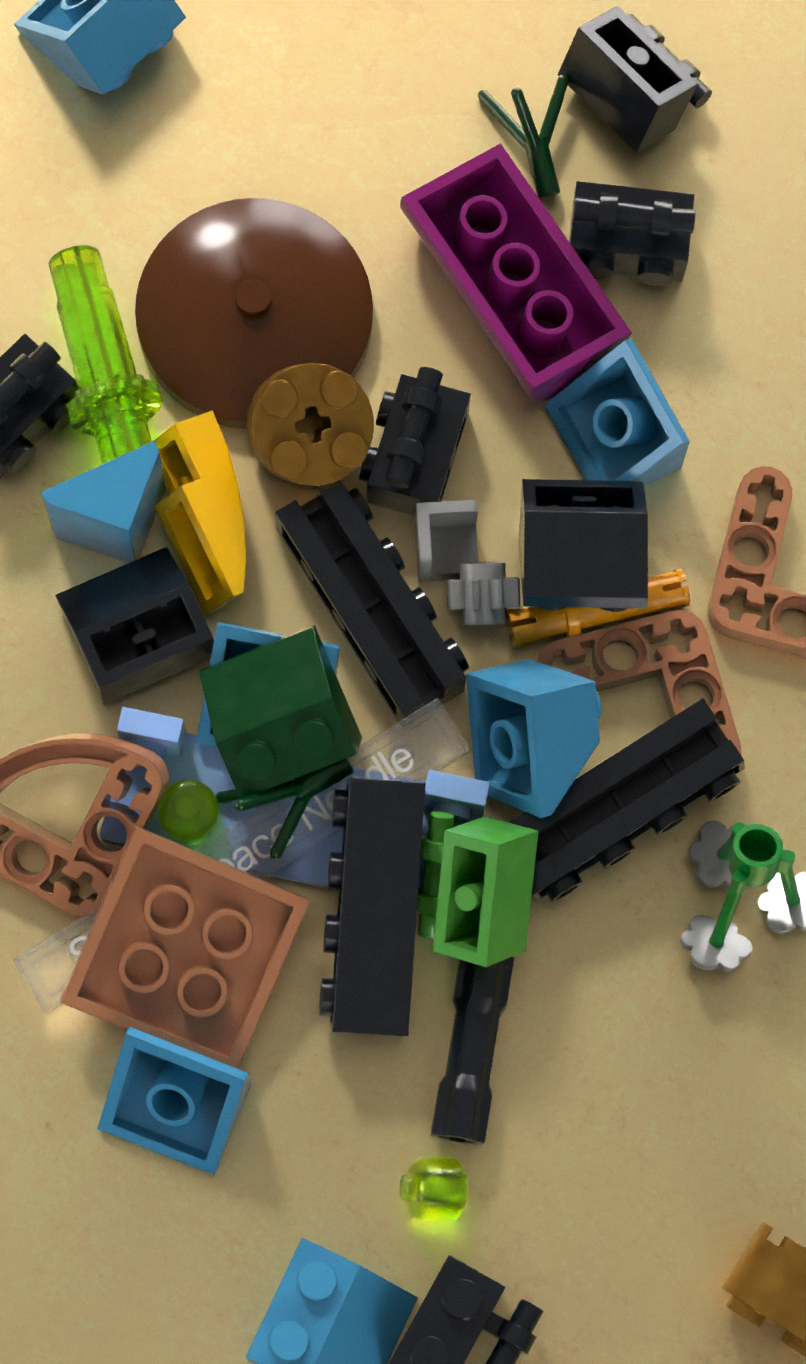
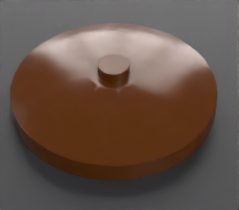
M245 198L206 207L192 214L167 233L156 246L143 269L136 294L135 316L142 353L149 369L161 387L176 402L197 416L213 410L218 424L246 429L247 409L254 394L266 379L283 368L299 364L320 363L336 367L354 378L362 365L370 343L373 302L368 276L359 256L348 240L334 226L315 213L291 203L267 198ZM310 407L305 408V418L312 415Z

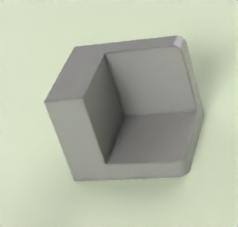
M476 500L416 503L415 539L418 582L460 579V563L479 562L476 532L478 515Z

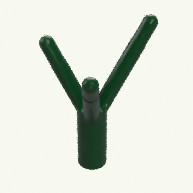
M560 75L557 79L539 135L524 94L519 87L512 89L511 96L522 127L488 91L480 90L478 92V99L526 150L538 198H545L560 193L549 143L569 83L566 75Z
M344 759L241 799L236 789L220 791L216 795V800L219 803L235 802L234 807L237 811H245L297 796L270 850L271 858L277 860L281 858L310 799L354 773V770L349 761Z

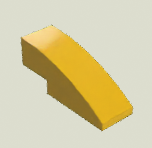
M213 410L175 423L153 440L160 452L164 481L170 492V495L154 507L205 615L217 611L244 592L246 567L245 523L238 481L227 444Z

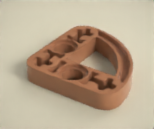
M76 733L41 739L23 746L0 759V793L22 775L47 766L80 763L109 768L73 843L0 803V836L8 832L9 828L14 831V834L8 838L1 850L0 875L63 911L78 917H84L98 912L135 825L145 830L148 829L168 789L170 776L169 769L164 760L155 752L141 745L107 735ZM140 765L147 769L144 779L152 785V788L145 787L133 797L129 806L117 803L126 797L132 785L133 779L125 774V772H131ZM110 797H112L116 802H111ZM134 810L140 811V816ZM102 817H113L123 823L127 832V840L123 848L110 849L100 842L96 829ZM23 840L37 842L43 847L47 861L45 868L41 872H30L20 865L17 858V849ZM62 858L68 861V864L62 868L61 872L74 879L80 878L85 873L90 874L93 877L91 887L98 894L93 893L84 900L77 895L80 888L77 882L66 876L61 877L54 884L49 882V879L60 868Z

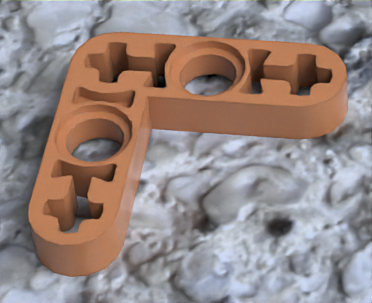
M761 466L750 470L743 477L737 490L708 603V618L712 627L726 637L806 658V636L791 638L780 630L778 624V616L784 610L793 608L806 613V595L771 586L792 501V486L782 471L773 467ZM761 484H766L771 487V496L780 501L770 502L765 512L763 524L751 522L757 504V497L748 492H757ZM739 518H742L747 522H740ZM766 526H774L775 530L773 531ZM746 537L759 540L766 549V560L761 565L755 567L745 566L735 558L733 552L734 544ZM733 595H739L744 598L743 607L747 610L761 613L765 601L773 603L774 606L766 620V630L757 628L762 616L743 613L739 621H733L728 619L729 609L720 606V603H729Z
M684 610L669 611L555 640L545 645L539 652L537 662L552 666L554 657L562 656L566 665H573L584 662L586 657L584 648L591 647L593 649V667L599 677L590 678V666L575 669L572 673L595 681L597 692L659 676L671 718L686 709L679 701V689L689 682L704 684L712 694L713 702L710 709L716 718H719L721 723L719 727L727 739H731L742 755L740 740L707 630L703 622L695 614ZM671 627H678L682 635L692 634L694 639L689 641L686 653L679 654L675 645H668L656 648L654 658L657 662H648V644L642 635L643 633L649 632L651 634L650 645L667 640ZM614 640L629 642L637 652V662L627 670L611 668L603 657L604 647Z

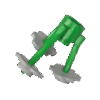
M714 820L703 824L699 830V841L694 842L689 848L691 860L699 863L697 866L698 879L708 887H716L725 882L729 886V890L717 922L706 915L693 917L689 923V930L682 934L680 942L684 948L691 951L690 960L696 967L702 970L720 968L726 972H734L737 970L740 961L746 960L752 952L751 942L743 935L737 934L738 927L732 922L746 886L759 887L767 884L768 892L763 893L759 897L758 905L763 913L768 914V925L774 932L788 933L796 926L801 930H806V872H801L796 877L794 876L793 864L795 854L791 850L783 849V842L779 834L771 827L762 824L746 826L744 823L737 822L727 829L724 824Z

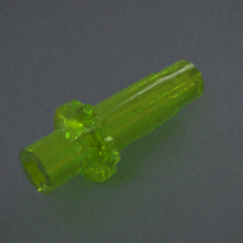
M78 245L63 249L53 255L49 260L48 267L58 300L56 308L79 389L75 392V398L66 404L69 425L78 433L95 437L101 463L104 464L152 442L147 423L159 412L163 399L156 381L145 380L143 375L136 373L115 293L109 287L100 251L93 246Z

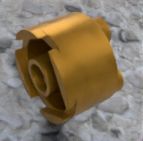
M307 363L283 368L273 373L262 383L247 409L245 426L248 443L254 456L269 472L291 483L319 486L330 484L346 477L365 460L373 438L374 417L366 393L350 374L330 365ZM310 407L313 416L322 417L323 428L315 430V440L311 442L307 433L297 432L295 428L296 421L305 418V408Z
M761 1222L722 1286L724 1290L732 1294L726 1307L759 1328L766 1317L786 1329L781 1339L782 1342L806 1357V1248L785 1236L779 1246L767 1240L773 1228Z

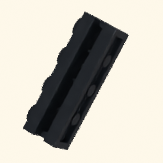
M338 480L317 487V497L300 506L297 500L275 512L276 530L402 729L464 692L466 676L463 672L469 669V665L463 652L451 637L445 641L440 637L432 624V621L437 619V615L431 602L421 588L417 587L411 591L403 579L400 571L405 569V565L399 552L389 538L386 537L379 541L368 524L373 519L372 512L357 488L347 491L342 481Z
M704 698L575 779L551 816L539 818L524 812L508 822L539 831L532 895L536 901H539L546 895L551 902L558 901L583 884L579 874L598 862L602 864L604 869L617 864L636 850L631 841L650 829H653L657 836L667 832L688 817L684 807L703 795L706 796L709 802H712L727 794L741 783L736 774L745 769L744 759L731 739H727L717 724V718Z
M347 777L346 790H334L332 827L343 828L342 853L330 852L328 890H339L337 915H326L323 952L335 953L333 978L321 979L319 1016H330L332 1032L408 1036L426 783Z

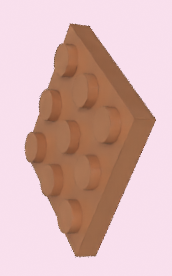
M135 825L62 993L60 1003L128 1030L129 1027H132L238 1069L310 900L307 897Z

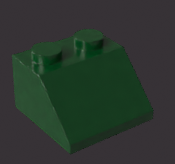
M315 625L200 670L199 675L215 742L240 799L265 791L357 754L362 735Z

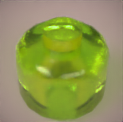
M191 779L177 781L169 786L157 809L159 822L165 834L176 843L184 845L200 844L210 838L218 828L221 817L218 799L212 789L202 782Z
M424 1156L416 1158L410 1165L407 1175H402L399 1185L400 1197L402 1200H406L410 1214L418 1220H456L464 1211L467 1201L468 1181L465 1168L459 1160L452 1157Z

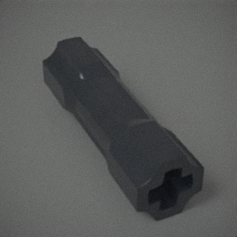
M514 957L489 967L479 966L463 960L458 962L453 992V1004L456 1012L446 1073L440 1081L437 1090L430 1132L432 1137L462 1144L483 1145L485 1143L492 1100L489 1080L499 1018L507 1005Z

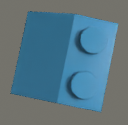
M39 0L14 23V26L20 34L77 86L104 95L106 92L113 91L125 84L132 75V68L148 53H153L164 47L173 37V30L186 19V16L175 0Z
M531 659L466 673L475 779L490 782L488 797L539 818L551 816L600 742L598 719L601 715V701L596 691V682Z
M302 1238L252 1342L246 1359L254 1364H388L418 1297L361 1265Z

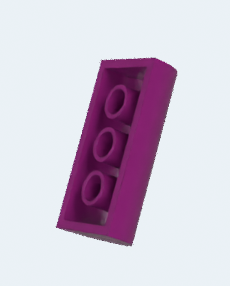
M501 143L401 197V210L532 401L538 402L553 398L624 340L630 338L631 330Z

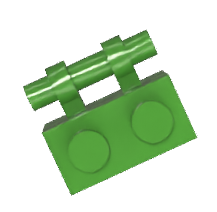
M442 811L431 812L429 814L428 834L422 835L421 858L425 859L422 888H418L417 913H420L418 935L425 938H434L433 952L483 967H489L526 951L539 831L486 816L453 827V814Z

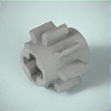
M505 562L460 563V579L447 580L448 609H461L462 625L506 624L507 608L520 607V578L506 577Z

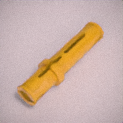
M679 568L673 570V572L648 577L647 609L628 608L619 612L587 607H566L562 610L554 611L535 606L507 609L506 628L507 630L512 629L513 632L509 634V639L515 648L521 646V644L564 634L567 638L581 634V630L680 606H690L689 587L681 588V583L686 581L685 574Z

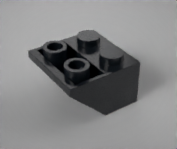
M522 479L519 555L523 606H535L553 611L562 610L566 607L601 608L611 612L624 611L628 608L647 609L648 512L643 482Z
M167 547L55 595L104 705L211 659L214 638L186 578Z

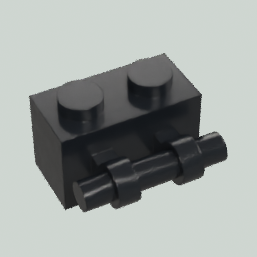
M616 6L578 27L557 75H566L569 79L568 86L637 153L673 132L688 103L690 102L695 108H700L709 100L712 91L699 79L700 71L689 60H679L663 44L665 37L653 25L645 26L633 14L627 15L619 6Z
M576 181L569 242L592 276L597 280L620 275L637 277L639 282L651 286H665L671 284L672 281L682 282L689 258L690 237L693 234L696 210L693 209L695 194Z
M27 334L21 336L0 357V479L8 471L11 474H15L25 467L36 452L35 445L50 430L56 433L65 428L79 410L77 404L81 401L77 381L57 363L61 360V357L56 350L47 342H43L38 346Z
M420 367L417 378L401 374L396 393L385 391L379 407L376 425L384 427L379 447L370 446L366 458L361 465L359 480L368 482L367 503L415 516L416 503L442 502L469 414L471 393L440 385L443 374L434 368Z
M449 1255L389 1364H464L481 1331L498 1339L486 1364H515L521 1352L528 1355L537 1337L532 1332L544 1311L532 1303L521 1299L510 1320L497 1315L492 1311L501 1297L505 1286Z

